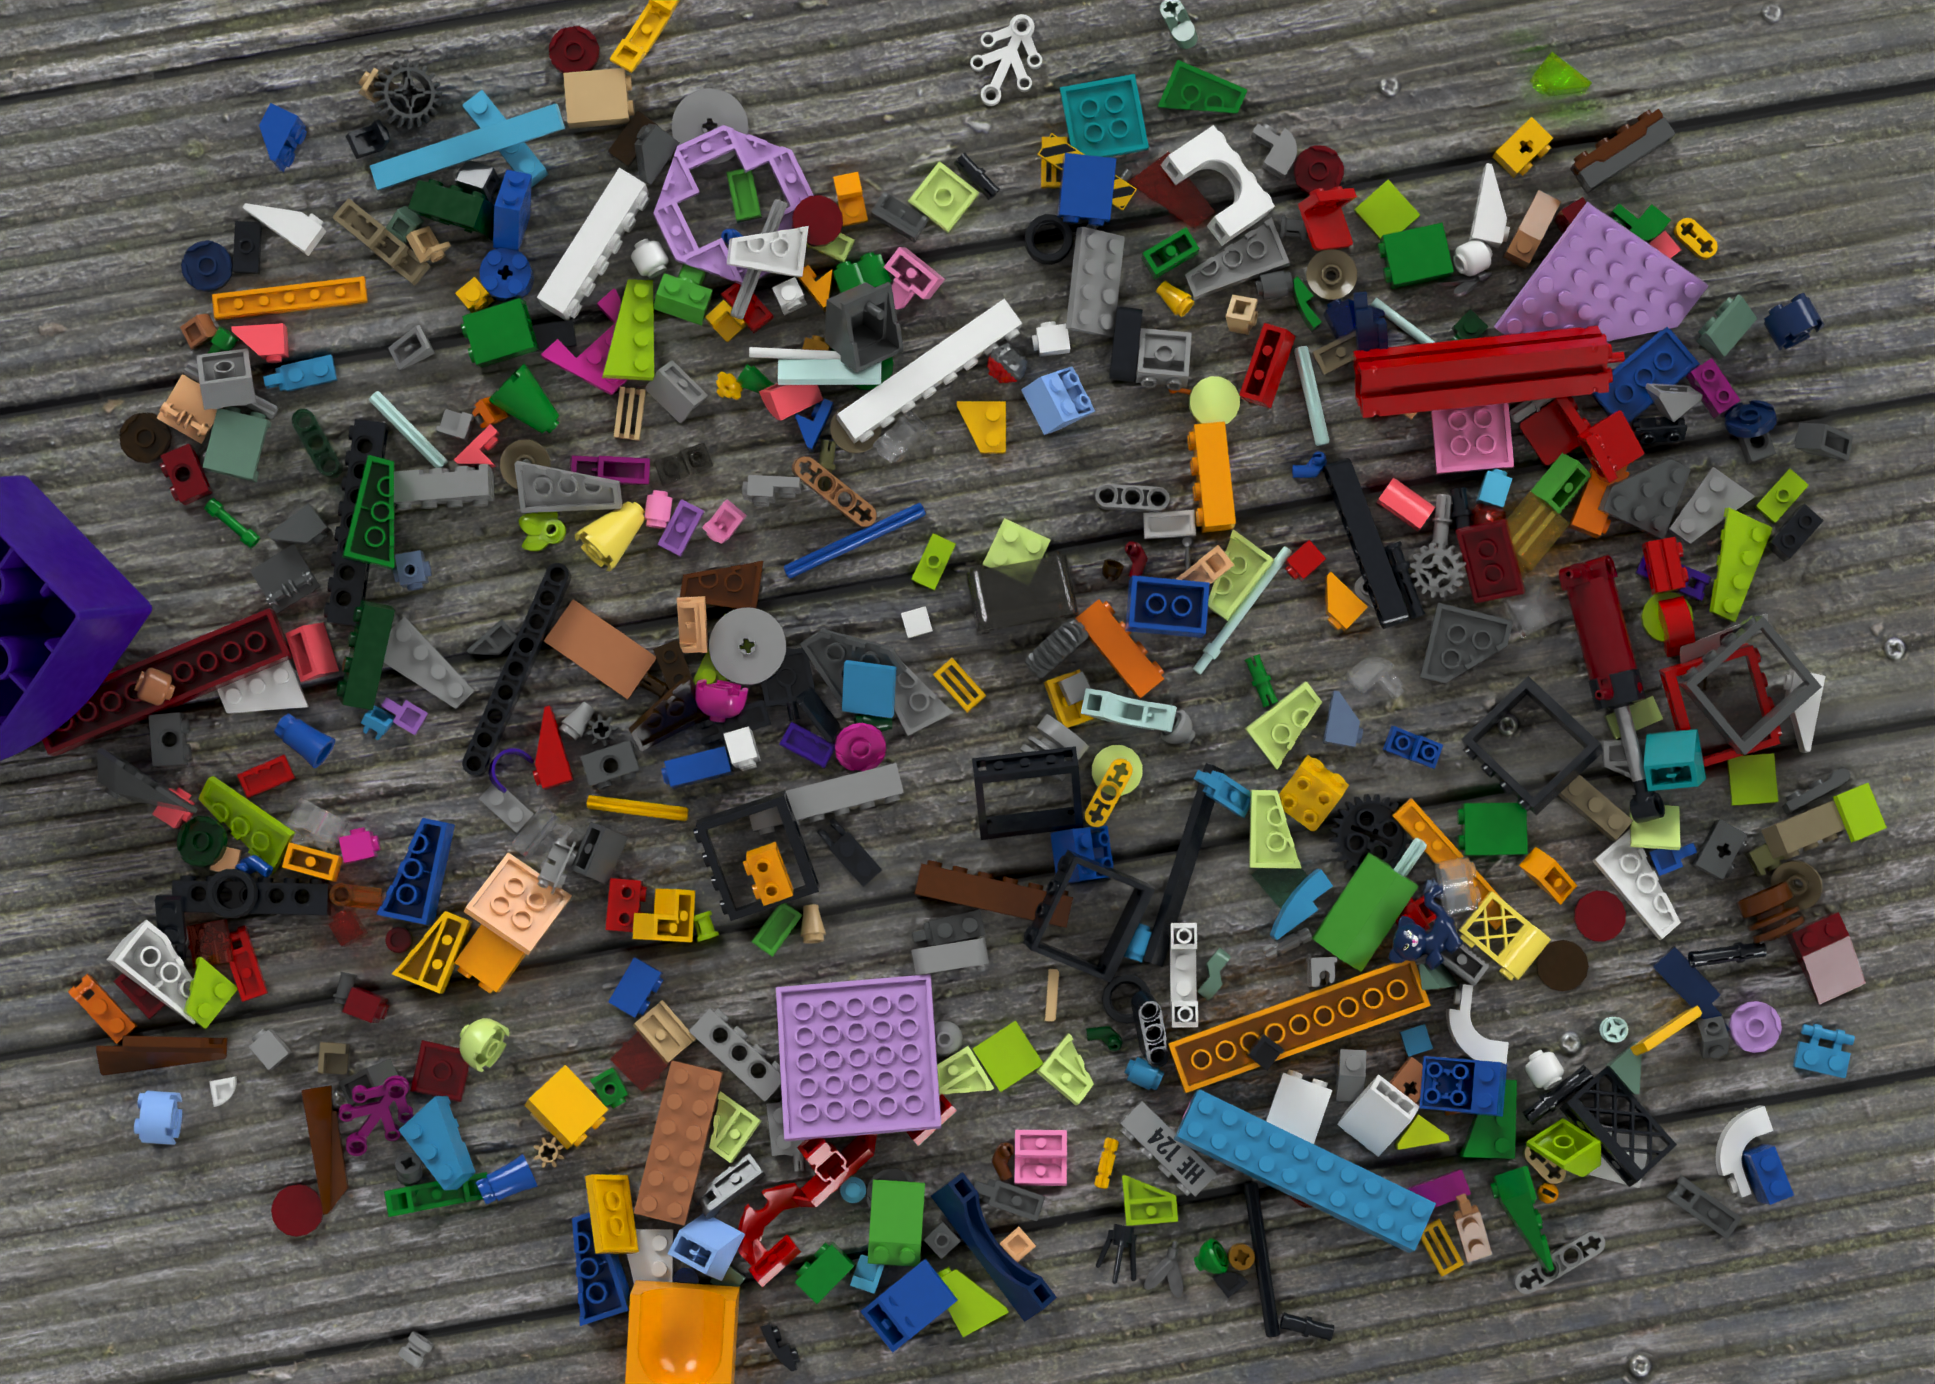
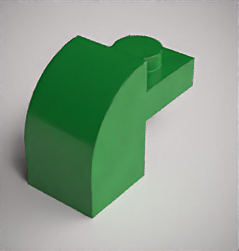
M1620 204L1609 214V217L1647 243L1654 240L1671 221L1669 217L1653 204L1647 208L1639 219Z

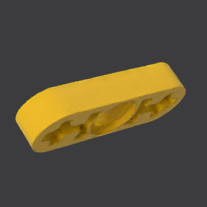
M1126 759L1114 760L1107 770L1084 814L1085 821L1089 826L1101 827L1110 816L1132 775V765ZM1125 764V770L1128 774L1120 776L1118 782L1123 783L1121 788L1116 783L1107 781L1108 776L1112 779L1115 777L1117 772L1113 769L1115 765ZM1112 786L1115 789L1116 796L1113 800L1107 801L1102 798L1101 790L1103 787ZM1096 799L1102 804L1110 805L1109 810H1106V808L1102 809L1100 813L1103 817L1102 821L1097 820L1095 823L1091 821L1092 816L1089 815V812H1095L1099 804L1094 803Z

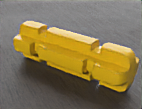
M1105 1139L1103 1146L1105 1150L1104 1152L1102 1151L1097 1170L1099 1174L1098 1176L1096 1175L1094 1185L1098 1188H1108L1110 1181L1108 1177L1112 1173L1116 1157L1114 1152L1117 1151L1119 1141L1116 1139Z

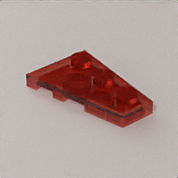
M1167 152L1128 181L1130 185L1147 195L1149 199L1162 205L1192 228H1196L1215 213L1189 177L1175 185L1161 167V164L1170 152Z

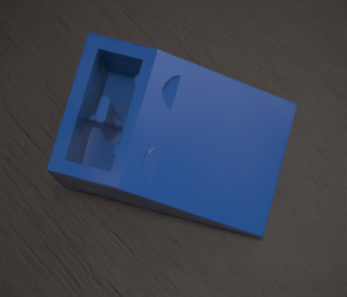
M1424 1056L1419 1108L1503 1117L1507 1064L1492 1061Z
M925 1259L860 1312L893 1353L952 1306L958 1299Z

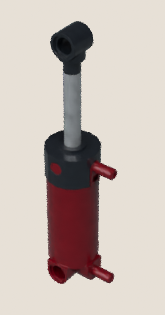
M1609 555L1588 560L1585 563H1575L1559 570V579L1562 591H1567L1589 678L1588 683L1595 711L1607 709L1615 711L1636 794L1632 795L1630 800V812L1636 823H1643L1664 817L1665 807L1661 796L1655 791H1648L1644 761L1629 707L1634 705L1635 702L1645 700L1646 695L1639 669H1637L1614 579L1618 577L1615 564Z

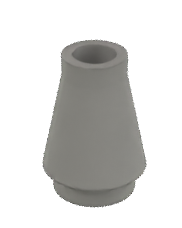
M582 702L576 710L561 722L562 726L559 730L573 741H576L578 737L582 738L595 710L587 703Z

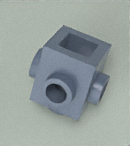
M421 550L395 555L397 565L393 569L395 582H400V585L403 588L407 587L408 591L422 589L423 584L429 583L428 576H432L429 561H425L424 553ZM415 568V572L410 575V571Z

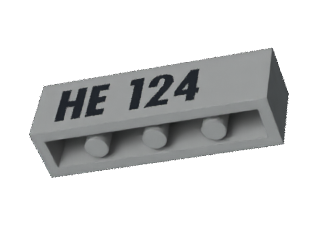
M1140 1101L1120 1122L1123 1126L1120 1131L1130 1141L1136 1138L1142 1144L1139 1150L1149 1159L1154 1156L1161 1163L1158 1168L1168 1178L1173 1175L1180 1182L1176 1186L1185 1195L1188 1196L1192 1193L1196 1197L1217 1175L1190 1147L1174 1140L1176 1134L1143 1101Z

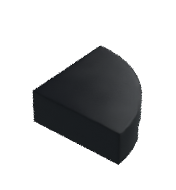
M1224 1272L1212 1276L1227 1298L1249 1283L1244 1277L1234 1272Z

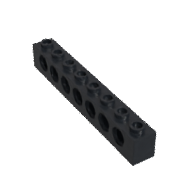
M355 419L354 425H350L349 440L352 441L351 451L347 450L345 456V465L348 466L347 476H343L342 491H345L344 501H340L338 507V516H341V524L335 530L334 539L338 542L337 552L333 551L331 557V567H334L333 577H329L327 587L328 592H331L330 603L326 602L324 608V617L332 625L355 627L356 622H353L355 607H360L361 600L365 601L370 564L343 558L342 555L355 507L353 497L359 491L361 479L357 478V470L365 466L368 455L385 459L389 426L385 422ZM366 441L372 442V449L369 453L363 454L360 452L362 443ZM351 567L354 569L355 575L351 580L346 581L343 579V571ZM343 593H350L351 602L346 606H341L339 603L340 596Z

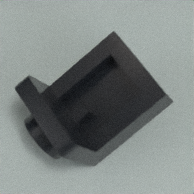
M380 119L374 120L371 126L349 132L346 135V139L356 159L383 151L390 142L388 129L382 125Z

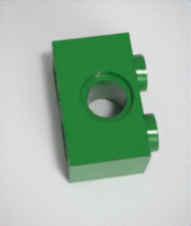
M1187 227L1143 252L1141 259L1155 280L1196 256L1200 248Z

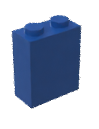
M1065 153L1063 155L1057 217H1063V222L1078 223V219L1089 220L1088 224L1095 226H1104V222H1109L1117 158Z
M506 170L494 205L493 248L495 249L507 248L516 251L520 249L530 219L531 174Z
M725 746L664 761L665 768H661L664 782L667 785L670 784V787L673 789L734 774L729 752Z
M1761 1144L1743 1151L1742 1164L1757 1202L1771 1205L1794 1196L1775 1146Z

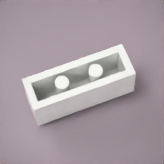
M749 726L724 733L730 759L734 767L740 768L742 771L756 768V763L760 762L761 759L753 732Z

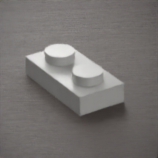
M493 784L479 798L517 834L535 815L509 790L503 793Z

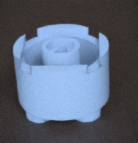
M162 1091L139 1093L138 1108H141L140 1118L135 1119L134 1133L139 1134V1139L142 1143L176 1144L173 1138L179 1137L182 1123V1109L177 1108V1102H182L180 1093Z

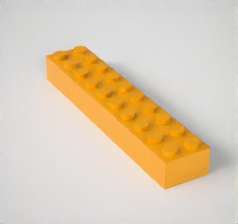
M1415 961L1391 963L1169 1042L1168 1048L1183 1091L1187 1093L1260 1067L1259 1064L1246 1054L1261 1034L1266 1035L1284 1049L1283 1053L1275 1060L1277 1061L1431 1006L1426 990L1422 989L1421 978Z

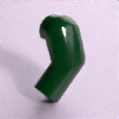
M1112 1027L1086 1028L1087 1041L1101 1039L1111 1051L1121 1049L1122 1038Z

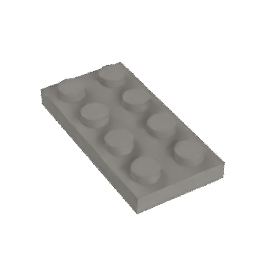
M1086 227L1077 228L1066 329L1106 338L1114 337L1124 236Z

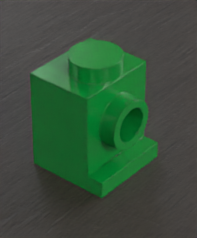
M615 1067L590 1079L606 1107L611 1105L612 1109L626 1102L624 1097L629 1095V1092ZM611 1084L615 1087L613 1094L606 1092L607 1085Z

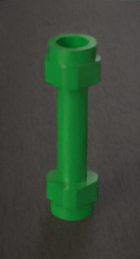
M215 498L210 499L205 505L204 510L213 518H219L241 537V542L252 549L261 537L252 529L247 530L223 509L224 506Z

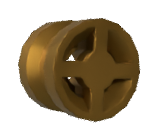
M1237 1243L1229 1249L1228 1261L1235 1269L1246 1270L1253 1265L1255 1254L1248 1245Z

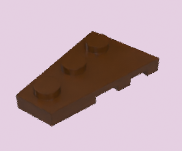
M764 561L684 574L680 597L705 596L706 605L732 609L748 607L757 609Z

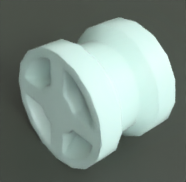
M1608 1017L1601 1022L1599 1031L1604 1040L1617 1043L1626 1038L1628 1026L1620 1017Z

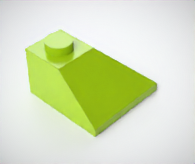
M1564 1118L1526 1142L1527 1147L1562 1169L1581 1177L1586 1176L1601 1166V1141Z

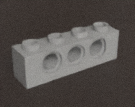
M709 1008L689 1032L766 1102L781 1086L780 1064L776 1061L771 1064L765 1058L767 1053L757 1043L754 1046L745 1040L748 1035L738 1026L733 1029L726 1022L729 1017L719 1008L715 1011ZM718 1028H724L728 1033V1038L723 1043H719L714 1039V1032ZM738 1045L745 1047L747 1050V1056L742 1061L736 1060L733 1056V1049ZM756 1063H761L766 1068V1074L762 1078H756L752 1074V1067Z

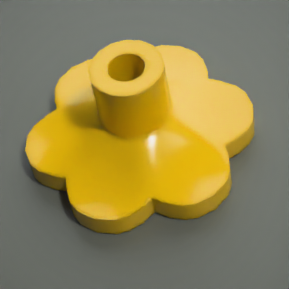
M720 372L717 375L718 380H716L718 386L717 394L722 398L732 397L738 400L741 397L740 392L743 390L740 387L741 384L736 382L733 374Z

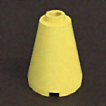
M627 501L621 509H614L580 529L575 534L576 541L582 540L584 544L581 546V549L592 561L600 567L605 564L608 566L606 571H612L645 521L643 515L645 511L638 503Z

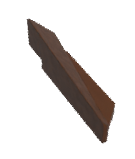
M123 1036L122 1046H96V1053L101 1075H112L226 1059L228 1038Z
M332 1085L302 1090L323 1215L332 1212V1209L349 1188L338 1112L332 1111Z

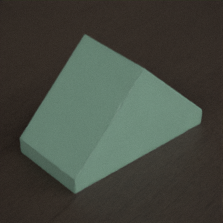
M1632 1042L1606 1065L1631 1094H1640L1642 1054L1634 1055L1630 1047L1638 1042Z

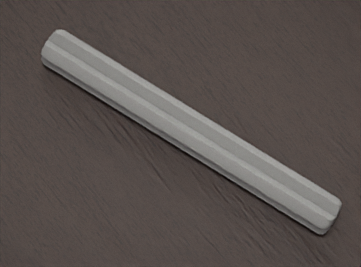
M778 199L774 200L762 234L778 230L787 203ZM747 269L731 310V316L734 318H744L762 271Z

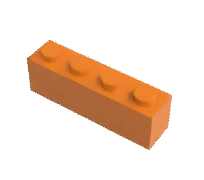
M1628 465L1615 472L1618 478L1611 483L1601 481L1593 466L1591 467V477L1585 482L1570 520L1569 528L1596 539L1601 536V533L1606 534L1611 520L1607 519L1608 515L1599 511L1598 508L1606 487L1614 482H1620L1628 478L1629 472H1626Z
M1098 599L1075 619L1082 623L1085 630L1089 633L1088 638L1140 700L1164 680L1162 677L1164 671L1156 661L1152 663L1145 656L1148 651L1139 641L1135 643L1129 635L1132 632L1125 631L1126 624L1123 621L1117 622L1113 617L1116 612L1107 601L1102 603Z

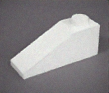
M1487 163L1483 169L1469 241L1473 239L1481 240L1490 247L1499 248L1503 241L1507 242L1510 227L1506 226L1507 216L1493 166Z
M247 203L242 207L248 214L307 256L311 254L326 233V230L321 226L323 221L312 213L308 217L303 212Z
M1794 670L1790 671L1789 675L1786 674L1784 678L1783 689L1786 690L1785 697L1803 682ZM1811 673L1822 687L1790 715L1799 751L1802 753H1807L1811 750L1825 681L1824 675Z

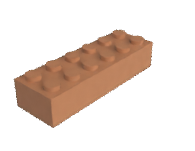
M671 1060L634 1214L683 1226L687 1224L693 1200L692 1197L724 1072Z

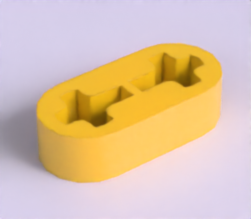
M1683 218L1676 224L1674 228L1675 237L1697 258L1707 260L1716 253L1718 248L1717 241L1695 220ZM1681 225H1683L1684 227L1690 225L1692 227L1690 233L1695 238H1693L1690 234H1686L1685 236L1682 235L1681 232L1683 228L1681 227ZM1698 239L1702 244L1708 242L1711 245L1709 247L1711 252L1705 251L1702 253L1700 251L1702 246L1696 240Z

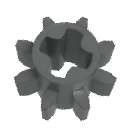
M599 714L598 721L595 723L589 721L592 730L586 732V734L595 736L592 742L594 745L600 740L607 747V740L610 738L615 741L617 740L613 735V731L618 730L619 727L610 725L613 720L612 717L604 721ZM601 724L609 728V731L605 732V737L596 733V730L600 729Z

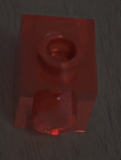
M342 910L332 917L334 921L328 924L341 947H347L368 934L355 911L347 913L346 910Z

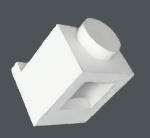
M795 277L772 287L773 294L784 316L807 305L804 294Z

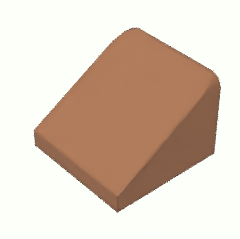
M209 314L196 315L180 327L191 350L211 341L217 331Z

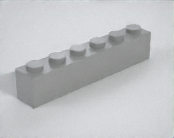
M896 763L786 791L798 826L800 825V820L809 818L810 823L824 820V814L834 812L835 816L850 813L849 808L859 806L860 810L875 807L874 802L883 799L885 804L899 801V795L904 794ZM759 797V798L747 800L746 803L751 802V801H754V800H757V799H760V798H763V797ZM777 806L749 815L753 831H759L760 835L775 832L774 827L783 825Z

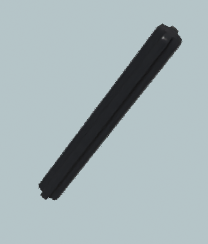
M1249 1182L1244 1184L1253 1252L1255 1254V1266L1265 1333L1267 1337H1277L1280 1335L1259 1188L1257 1182Z

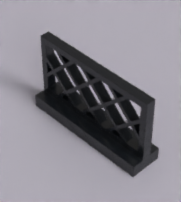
M1607 1066L1559 1108L1572 1124L1601 1141V1156L1628 1187H1631L1643 1178L1651 1168L1677 1145ZM1604 1075L1612 1083V1092L1599 1091V1080ZM1583 1094L1594 1095V1108L1585 1107L1579 1098ZM1599 1095L1612 1097V1110L1599 1109ZM1617 1097L1625 1098L1629 1102V1112L1617 1110ZM1599 1113L1612 1115V1128L1603 1127L1600 1124ZM1617 1115L1629 1116V1130L1617 1128ZM1635 1117L1643 1118L1647 1122V1131L1634 1130ZM1617 1133L1629 1134V1148L1621 1147L1617 1143ZM1634 1135L1647 1136V1149L1634 1148ZM1652 1137H1660L1667 1147L1662 1151L1652 1150ZM1634 1153L1647 1154V1165L1642 1170L1634 1162Z

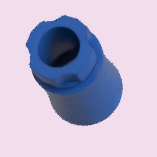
M289 713L281 718L274 730V733L283 739L282 741L300 754L313 768H317L325 761L336 741L334 738L309 726L301 719H296Z
M523 1154L500 1169L487 1174V1178L476 1182L486 1205L494 1202L496 1199L500 1201L521 1191L538 1187Z

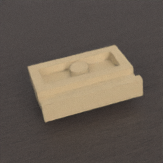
M663 1000L633 1024L634 1028L666 1065L696 1040Z

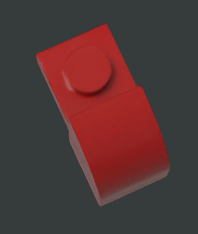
M1680 596L1658 601V619L1664 631V651L1668 658L1680 655V648L1682 646L1695 643L1693 621L1685 598Z

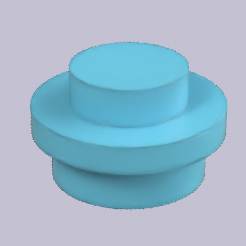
M849 1177L840 1187L841 1196L849 1203H857L864 1198L866 1185L860 1178Z

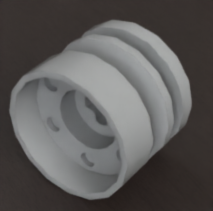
M1046 714L1036 727L1044 736L1042 740L1029 736L1028 740L1036 746L1033 750L1026 744H1023L1020 750L1022 752L1076 746L1077 758L1080 760L1089 746L1062 723ZM1052 775L1051 777L1057 778L1058 780L1063 782V780L1066 778V775Z

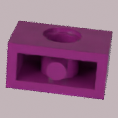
M1713 358L1685 376L1693 389L1702 394L1701 401L1713 419L1741 401Z

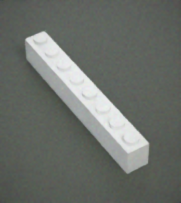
M1003 299L881 383V385H878L839 412L836 418L853 443L859 440L862 443L867 441L874 435L873 430L880 425L882 428L887 427L895 420L893 416L901 411L903 414L907 413L916 406L914 402L919 398H929L937 391L935 387L943 382L947 385L956 379L958 371L963 368L967 371L979 362L977 358L984 353L986 356L991 355L992 350L999 347L997 344L1005 339L1009 342L1020 334L1018 330L1021 328L1022 322L1007 301Z

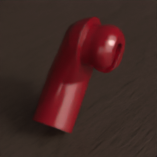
M1128 542L1125 545V552L1133 563L1128 576H1142L1148 557L1139 543Z

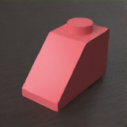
M283 323L232 326V332L262 359H266L267 363L282 362V358H289L287 327Z

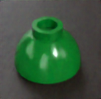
M1213 1238L1207 1240L1199 1249L1198 1256L1194 1257L1195 1265L1199 1271L1205 1270L1209 1273L1221 1274L1228 1269L1227 1254L1220 1242Z

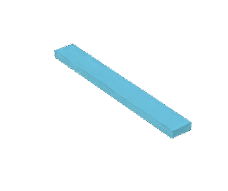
M552 104L372 164L370 168L377 190H382L563 130L565 126L558 104Z

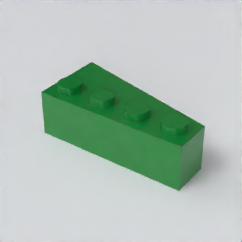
M371 455L367 456L342 555L343 558L391 570L394 569V461Z

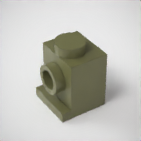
M1767 843L1745 853L1757 877L1766 874L1765 868L1769 872L1781 866L1780 860L1784 859V856L1773 859Z

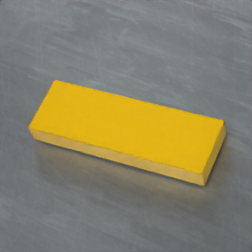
M1695 1006L1682 1012L1630 1047L1633 1054L1638 1056L1650 1051L1696 1020L1702 1014L1700 1008Z

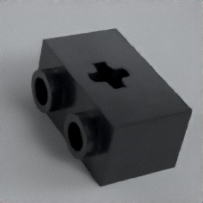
M1803 504L1792 513L1770 538L1766 547L1785 562L1798 551L1824 520L1806 504Z

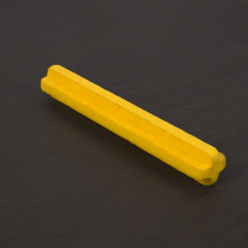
M589 795L587 798V808L593 810L687 821L689 809L681 806Z

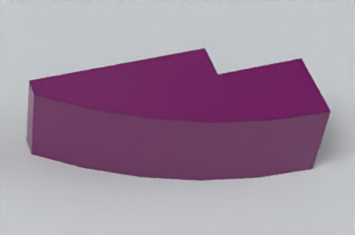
M572 455L570 457V471L620 481V485H649L650 459Z
M1457 1169L1405 1188L1435 1202V1207L1456 1200V1196L1462 1194L1468 1196L1471 1194L1462 1169Z

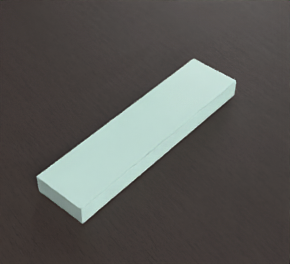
M778 359V385H881V362L856 373L842 363L841 359Z

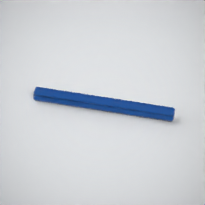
M917 503L785 565L784 571L788 578H793L926 515L921 503Z

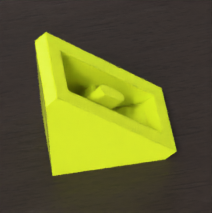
M1415 1114L1412 1121L1396 1141L1395 1149L1400 1150L1450 1140L1446 1133L1419 1114Z

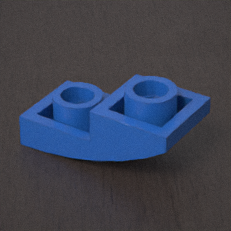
M1391 726L1382 750L1435 769L1443 744L1420 735H1415L1396 726Z

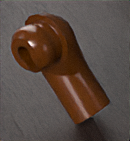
M1010 1143L998 1145L992 1157V1164L1002 1182L1013 1177L1007 1165L1011 1155L1014 1153V1147Z

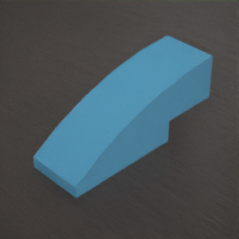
M1315 869L1290 894L1275 919L1270 932L1272 939L1278 940L1318 911L1313 901L1333 887L1321 869Z

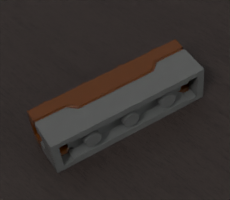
M1650 109L1637 117L1639 122L1630 126L1627 123L1616 131L1617 136L1611 140L1608 137L1602 139L1594 145L1596 147L1594 151L1589 154L1587 151H1584L1573 159L1575 163L1570 170L1587 194L1674 137L1676 133L1659 109L1653 113Z

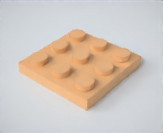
M507 853L466 906L464 912L529 955L570 901L572 895L562 888L556 887L554 894H551L553 887H540L538 885L539 880L537 879L540 874L510 853Z

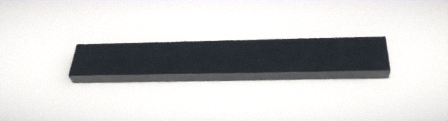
M1206 763L1203 772L1211 774L1212 771L1224 774L1225 770ZM1200 783L1144 956V961L1161 967L1164 965L1170 946L1171 923H1177L1215 803L1213 799L1203 792L1205 786Z

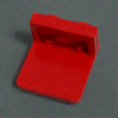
M1338 186L1324 191V188H1318L1311 191L1309 197L1298 203L1312 248L1315 251L1347 248L1353 244L1341 207L1357 198L1354 188L1343 189L1342 186Z
M1571 396L1556 398L1552 403L1525 419L1519 425L1520 430L1535 453L1546 466L1555 462L1562 453L1567 454L1581 444L1576 436L1591 427L1586 418L1582 419L1576 411L1578 406Z

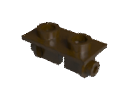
M677 640L653 649L669 690L686 675H688L694 688H696Z

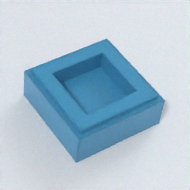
M1425 1024L1399 1032L1408 1057L1433 1049Z

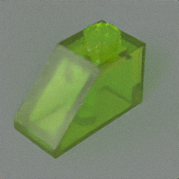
M1553 52L1549 54L1530 79V82L1533 83V88L1543 95L1546 93L1548 96L1583 93L1592 84L1590 80Z

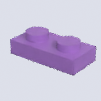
M681 499L657 545L681 557L704 514V510Z

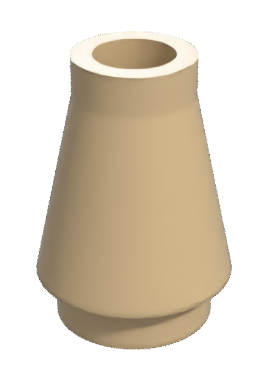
M816 904L803 906L800 937H803V942L807 944L823 942L826 932L820 916L819 906Z

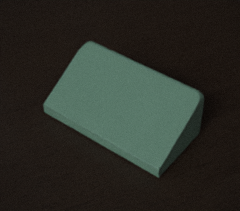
M1427 963L1420 964L1419 970L1423 990L1458 986L1444 964L1441 963L1434 970H1431Z

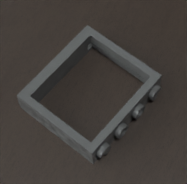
M1751 616L1740 624L1741 629L1735 634L1732 632L1724 637L1721 641L1723 645L1716 651L1713 649L1702 657L1703 662L1697 668L1691 667L1688 669L1687 673L1683 676L1684 679L1678 683L1733 750L1741 755H1746L1822 687L1764 616ZM1761 630L1803 682L1740 737L1697 684L1757 631Z

